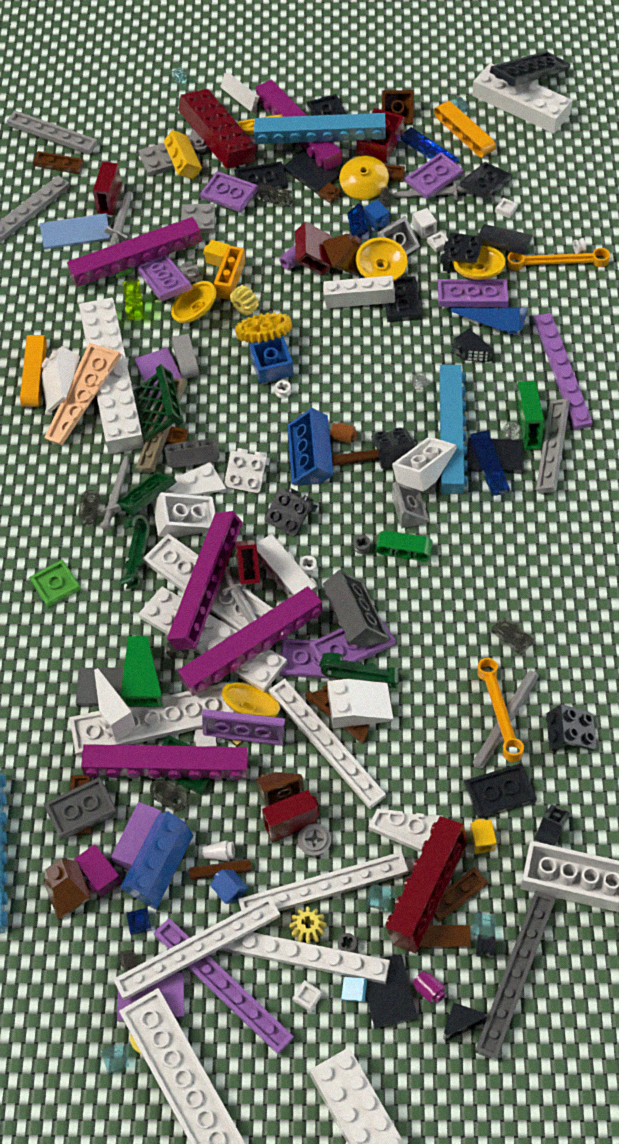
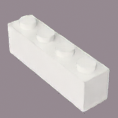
M393 276L324 281L326 308L395 303Z
M271 534L256 543L258 561L289 598L307 586L317 595L318 586L315 580L306 575L304 567L295 562L292 553L284 549L279 539H276Z

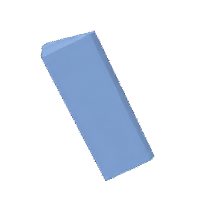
M107 213L39 223L44 250L111 240L110 235L104 232L108 226Z

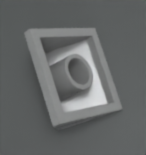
M406 216L378 232V237L389 238L399 243L405 250L406 255L420 247Z
M398 482L392 483V500L401 529L428 523L429 518L421 492Z

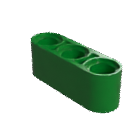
M381 531L378 535L376 552L383 556L425 562L430 559L433 540L425 536Z

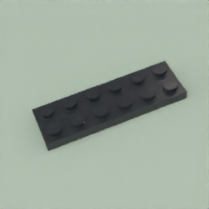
M548 51L491 66L489 72L495 75V78L506 81L508 85L516 86L556 73H562L569 70L571 64Z

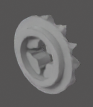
M310 824L299 832L298 845L305 855L308 854L315 857L316 855H323L324 852L329 850L331 835L324 826ZM314 833H316L317 840H321L316 843L315 847L309 841L313 839Z

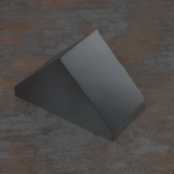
M453 1002L444 1030V1041H449L484 1024L485 1014Z

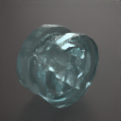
M178 67L172 71V77L176 83L180 84L187 79L182 68Z

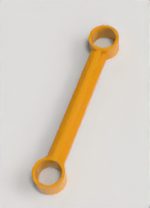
M597 248L593 253L524 256V254L510 252L507 258V267L513 271L521 270L524 265L593 263L596 267H605L609 263L610 252L605 248ZM596 256H603L605 259H598ZM517 259V260H520L521 262L515 263V262H512L511 260Z
M491 658L481 659L478 663L477 674L486 683L504 740L503 757L509 762H518L523 757L524 745L515 737L496 678L498 664ZM491 667L494 670L492 672H485L481 668ZM509 747H516L520 750V752L512 754L509 753L506 749Z

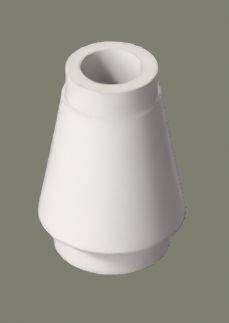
M225 840L204 846V859L222 861L234 859V843Z

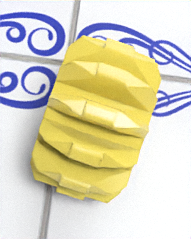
M238 286L230 294L233 306L242 315L248 316L259 306L256 294L248 286Z
M308 906L304 913L301 909L297 910L298 916L292 915L291 917L293 921L290 923V929L293 930L292 936L298 937V942H303L304 939H306L307 944L311 943V939L316 943L319 942L318 936L323 937L325 935L323 929L327 927L326 923L323 922L324 915H318V909L310 912ZM306 923H310L311 928H306Z

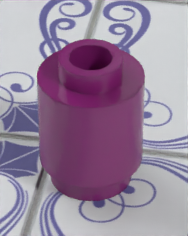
M425 970L419 973L413 981V984L416 986L415 989L430 1004L434 1002L438 1004L446 995L444 992L446 987Z

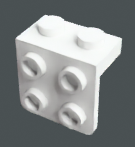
M237 448V451L231 450L224 485L229 488L259 493L265 465L269 466L270 458L265 457L266 453L255 451V455L248 454L246 449Z

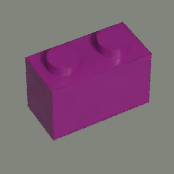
M95 844L74 858L79 865L83 877L87 879L88 883L86 885L92 894L97 893L101 898L121 884L119 875Z

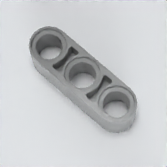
M189 334L171 337L181 377L187 379L199 376V369Z

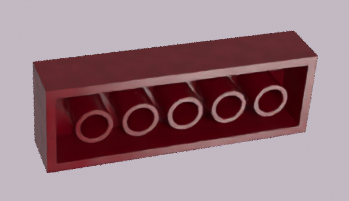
M209 89L180 95L178 111L200 138L204 140L205 144L226 169L254 162L257 146Z
M439 816L437 822L433 823L430 830L431 835L423 843L422 854L414 862L413 873L411 877H407L404 883L402 896H398L396 899L395 910L392 915L388 916L386 921V929L392 944L415 954L418 952L419 945L428 926L431 924L435 911L438 909L443 898L442 896L468 844L464 825L443 816Z

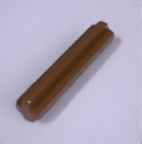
M377 449L332 455L333 466L379 460Z
M250 859L189 868V876L191 880L214 877L220 870H234L236 874L252 871Z

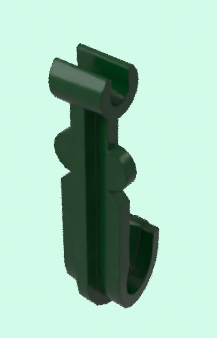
M142 515L130 516L123 525L124 529L134 528L128 554L129 560L125 563L127 573L126 576L120 579V585L127 584L126 590L137 587L141 583L138 570L144 563L142 556L145 554L150 531L149 522Z
M333 652L323 653L319 663L321 673L326 677L342 680L353 679L387 683L389 688H397V684H399L400 669L391 667L381 670L377 669L374 663H368L364 666L359 662L343 660L342 654Z

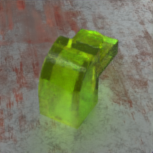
M140 280L122 282L127 320L145 319Z

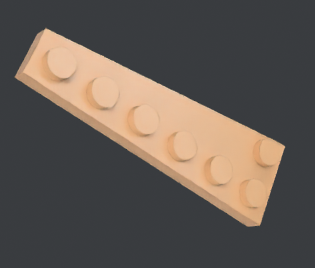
M89 343L74 374L67 397L60 404L44 437L47 441L61 446L64 444L122 355L120 352Z

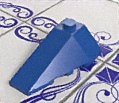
M479 307L451 308V312L496 329L507 331V334H518V331L523 330L527 307H504L499 309L494 307L479 309Z

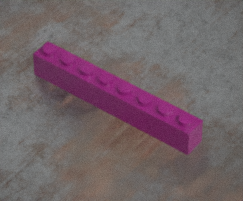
M272 79L256 86V95L259 96L258 103H261L272 116L280 114L283 117L307 116ZM332 141L299 143L300 147L306 149L308 155L314 157L318 166H322L325 171L342 164V151Z
M190 217L67 262L69 274L75 286L79 287L202 242L201 230L195 219Z
M234 511L214 514L167 636V640L177 650L196 649L233 551L234 542H236L243 524Z
M309 586L305 587L178 669L181 682L192 696L203 693L207 687L221 681L230 672L238 670L245 662L253 660L262 651L270 649L279 640L287 638L294 630L301 629L305 623L319 617L323 612L322 601Z
M83 744L81 768L84 775L92 778L98 776H108L110 778H117L119 776L139 778L140 776H147L152 779L169 777L171 779L189 777L194 780L201 778L241 780L242 778H248L249 754L248 747Z

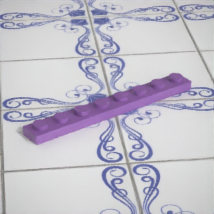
M547 313L534 316L537 331L562 399L567 398L569 401L568 415L573 429L578 430L592 427L591 417L552 314Z
M170 918L153 933L167 949L190 938ZM209 955L187 967L276 1054L279 1055L294 1039L291 1033Z

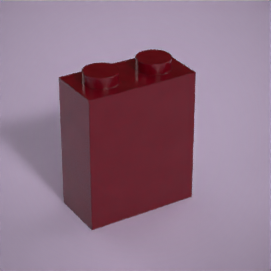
M102 161L93 188V195L97 214L107 213V215L113 216L122 190L119 164Z
M304 222L295 230V261L323 276L333 266L322 242L332 238V235Z
M255 541L234 542L240 584L260 583L257 545Z
M309 790L262 808L264 827L272 843L301 831L307 825L318 824L317 816L320 815L318 810L319 803L315 795L311 796Z

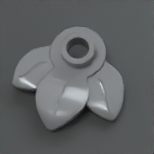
M193 129L190 133L191 136H188L192 147L196 153H204L208 146Z

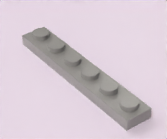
M14 111L7 119L8 126L89 155L98 144L97 139L18 111Z
M56 176L1 219L0 243L70 188L69 182L60 176Z
M567 398L550 401L536 486L539 494L556 492L569 410Z

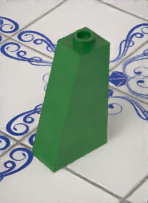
M518 381L517 402L523 450L542 449L544 418L536 381Z
M128 636L120 695L127 707H163L164 705L148 636Z

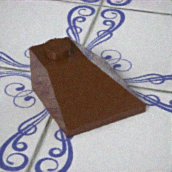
M382 90V110L404 116V123H414V90Z
M344 234L322 242L334 268L356 276L359 275L356 255L362 245V241L358 236Z
M264 773L256 779L257 788L265 807L304 792L302 774Z
M60 858L45 869L44 885L58 920L63 919L91 899L77 861Z

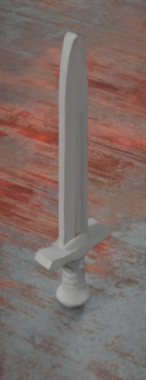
M454 180L452 186L444 187L434 195L454 194V200H457V193L472 192L460 186L457 187ZM416 190L392 193V197L395 198L422 196Z
M130 191L127 192L122 201L113 229L107 226L104 230L105 233L112 236L107 247L115 245L118 239L126 241L128 238L127 235L121 232L131 201Z
M127 455L120 466L108 506L98 511L102 516H105L102 523H100V527L106 531L111 529L113 514L123 510L117 502L129 464V457Z
M226 568L223 578L228 588L222 590V596L231 593L247 622L250 624L257 618L241 589L246 588V584H236L230 575V569Z

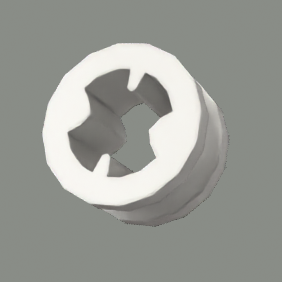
M583 238L579 241H573L575 254H580V252L586 253V243Z
M281 380L275 384L277 397L287 398L290 396L291 385L288 381Z
M312 556L302 557L300 565L304 567L306 575L315 573L317 570L316 559Z

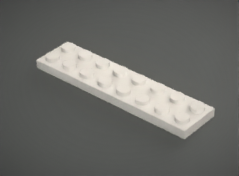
M167 534L144 557V563L185 592L199 555L170 534ZM222 578L210 611L232 628L239 631L249 623L231 593L222 596V590L228 588L226 581ZM245 588L241 589L256 618L273 609Z
M161 587L138 614L139 618L168 635L182 598ZM209 614L197 647L192 650L202 655L236 633L237 630ZM268 649L259 653L253 660L245 662L238 670L231 673L265 692L285 667L287 659Z
M227 683L209 686L203 693H198L195 696H192L189 691L163 696V707H128L132 712L136 730L117 743L112 737L109 739L104 733V727L100 722L102 718L100 711L69 717L76 756L82 755L83 744L130 745L166 737L167 735L171 736L195 729H202L203 709L233 712L222 697L223 687Z
M159 988L121 1009L119 1012L190 1143L245 1144Z

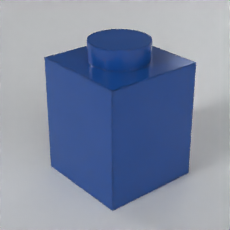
M378 200L364 207V219L375 230L389 224L390 212Z
M220 870L216 873L213 882L210 884L225 904L236 903L249 889L234 870Z

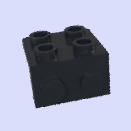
M450 232L448 241H445L444 254L442 253L440 264H443V271L450 272L453 261L476 264L483 238L481 236Z
M398 427L389 432L380 431L371 436V440L378 450L381 469L392 467L395 461L415 447L413 438L405 428Z
M280 487L264 520L287 534L296 536L308 512H315L318 505L313 503L314 499L306 495L303 497L297 495L299 491L288 487V489Z
M560 704L546 713L549 750L556 752L568 744L588 750L596 749L594 716L591 712Z

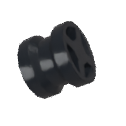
M477 935L476 957L484 955L494 959L495 937L484 938L482 935Z

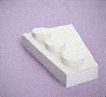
M209 462L176 477L177 483L164 492L210 496V493H227V489Z
M377 809L368 826V830L422 853L423 843L429 839L431 827L434 822H437L440 815L434 817L425 816L421 813L406 814L402 811Z

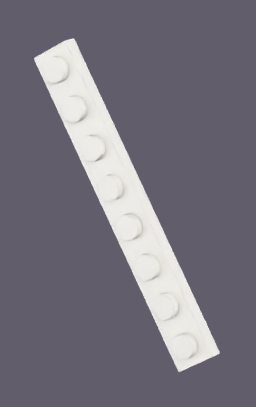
M283 679L269 689V694L278 701L282 709L369 809L386 798L385 792L286 679Z
M402 852L239 898L238 901L242 911L270 896L277 910L282 911L408 874V868Z
M268 896L113 980L123 1000H126L279 918L280 913L271 897Z
M253 932L219 949L353 978H365L368 981L382 984L386 983L390 961L386 959Z

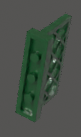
M162 364L156 367V374L133 390L142 437L146 443L175 423L179 426L184 422L173 374ZM145 390L142 397H140L139 393ZM152 390L153 392L151 397L147 398L150 391ZM161 392L159 398L156 399L158 393ZM145 401H147L148 403L145 409H142ZM153 403H156L153 410H150ZM164 404V406H163V408H162V410H161V412H160L159 409H160L161 405ZM151 414L148 421H145L147 415ZM156 415H159L156 423H153ZM167 416L168 420L162 423L164 417ZM154 426L152 431L148 433L150 427Z

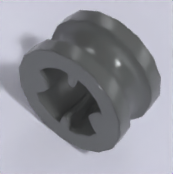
M359 535L354 538L353 546L355 552L365 554L370 550L369 537Z
M350 933L342 934L338 938V949L354 953L357 949L356 937ZM344 940L352 941L351 948L347 949V946L345 948L342 947Z

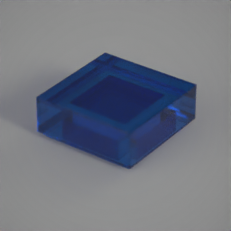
M148 908L126 913L130 935L152 931Z

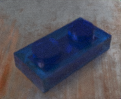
M358 203L347 213L352 236L361 238L369 230L364 208Z

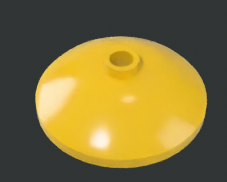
M359 156L349 160L342 167L339 180L342 190L349 197L356 200H370L384 192L388 185L389 175L386 166L377 158Z
M377 237L366 241L360 246L356 255V265L359 272L365 278L393 276L394 282L406 270L407 255L403 247L396 241Z
M488 246L481 247L476 264L454 261L455 270L462 276L473 280L493 278L501 273L505 267L504 255L497 249Z
M200 281L192 284V290L179 294L171 308V315L174 320L179 323H190L204 316L214 304L216 298L215 286L211 282Z
M239 682L228 683L223 687V700L235 713L276 717L279 713L280 705L278 701L266 691L262 692L250 684Z

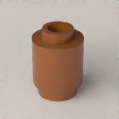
M340 422L338 424L333 423L330 437H333L334 440L352 444L353 441L357 440L358 431H356L355 426Z

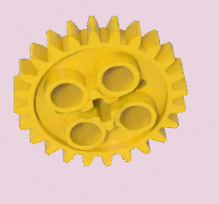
M274 312L272 314L266 313L263 315L261 313L260 315H253L252 318L247 317V320H241L242 323H238L235 326L238 339L246 343L249 341L251 343L256 341L260 343L261 341L267 342L269 339L275 340L274 338L276 337L281 338V335H286L292 329V322L290 316Z

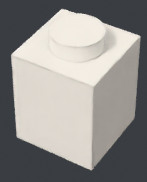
M428 208L412 214V226L421 239L436 233L437 221Z

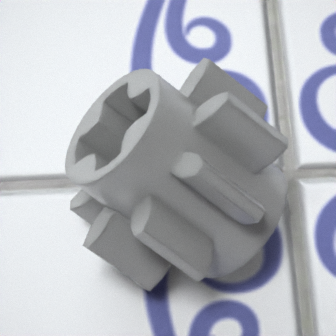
M192 262L182 263V267L179 270L190 283L195 282V277H199L197 265H192Z

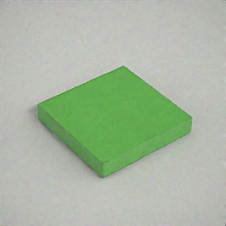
M63 559L29 577L47 608L81 590V586Z

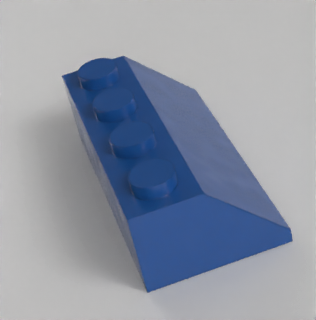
M310 408L287 424L292 485L295 486L321 484L333 476L328 415Z
M169 811L158 814L120 889L154 910L160 904L194 836L183 820Z

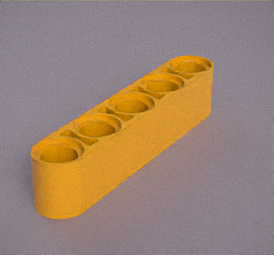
M446 101L434 108L435 117L480 158L496 150L494 140L452 102Z
M27 335L20 392L21 407L41 406L43 387L41 378L43 368L41 366L46 358L47 348L45 335Z

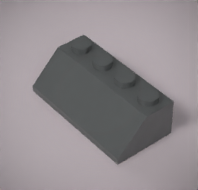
M338 570L323 583L326 590L325 594L332 603V610L338 616V623L343 628L346 634L345 639L348 643L362 648L390 640L362 581Z

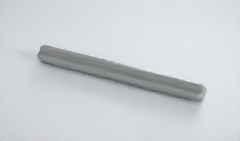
M528 671L506 707L510 722L514 719L539 678L535 671ZM498 721L473 760L476 768H484L502 738Z

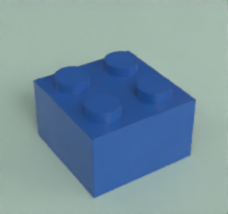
M281 336V338L276 337L274 338L275 340L269 339L267 342L261 341L260 343L249 344L250 358L259 384L294 376L293 361L284 336Z

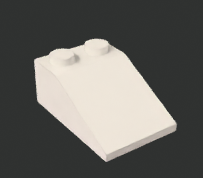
M63 346L57 351L54 350L49 358H45L41 366L43 368L41 378L46 411L49 413L66 399L80 359L79 355Z
M432 437L426 438L392 464L396 482L424 492L437 481L457 449L456 444Z
M161 492L153 503L158 536L162 537L170 534L176 538L208 532L215 514L213 498L209 496Z
M97 668L94 672L99 711L102 717L100 722L104 727L103 731L109 739L112 737L117 743L135 731L136 725L131 710Z
M353 679L327 681L333 728L393 721L387 683Z

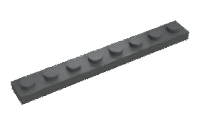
M535 890L475 1053L494 1061L497 1060L556 898Z

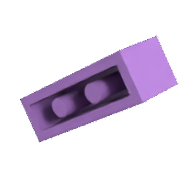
M140 802L137 803L111 856L114 865L130 870L158 814L162 813L161 810Z

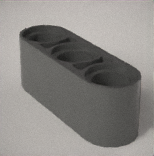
M214 438L175 443L165 447L167 465L171 468L214 462L220 458L218 442Z

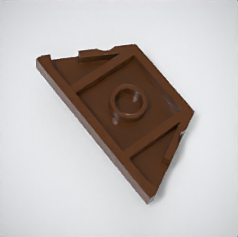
M328 685L313 693L311 691L307 692L305 698L332 719L328 698ZM370 724L341 728L363 745Z

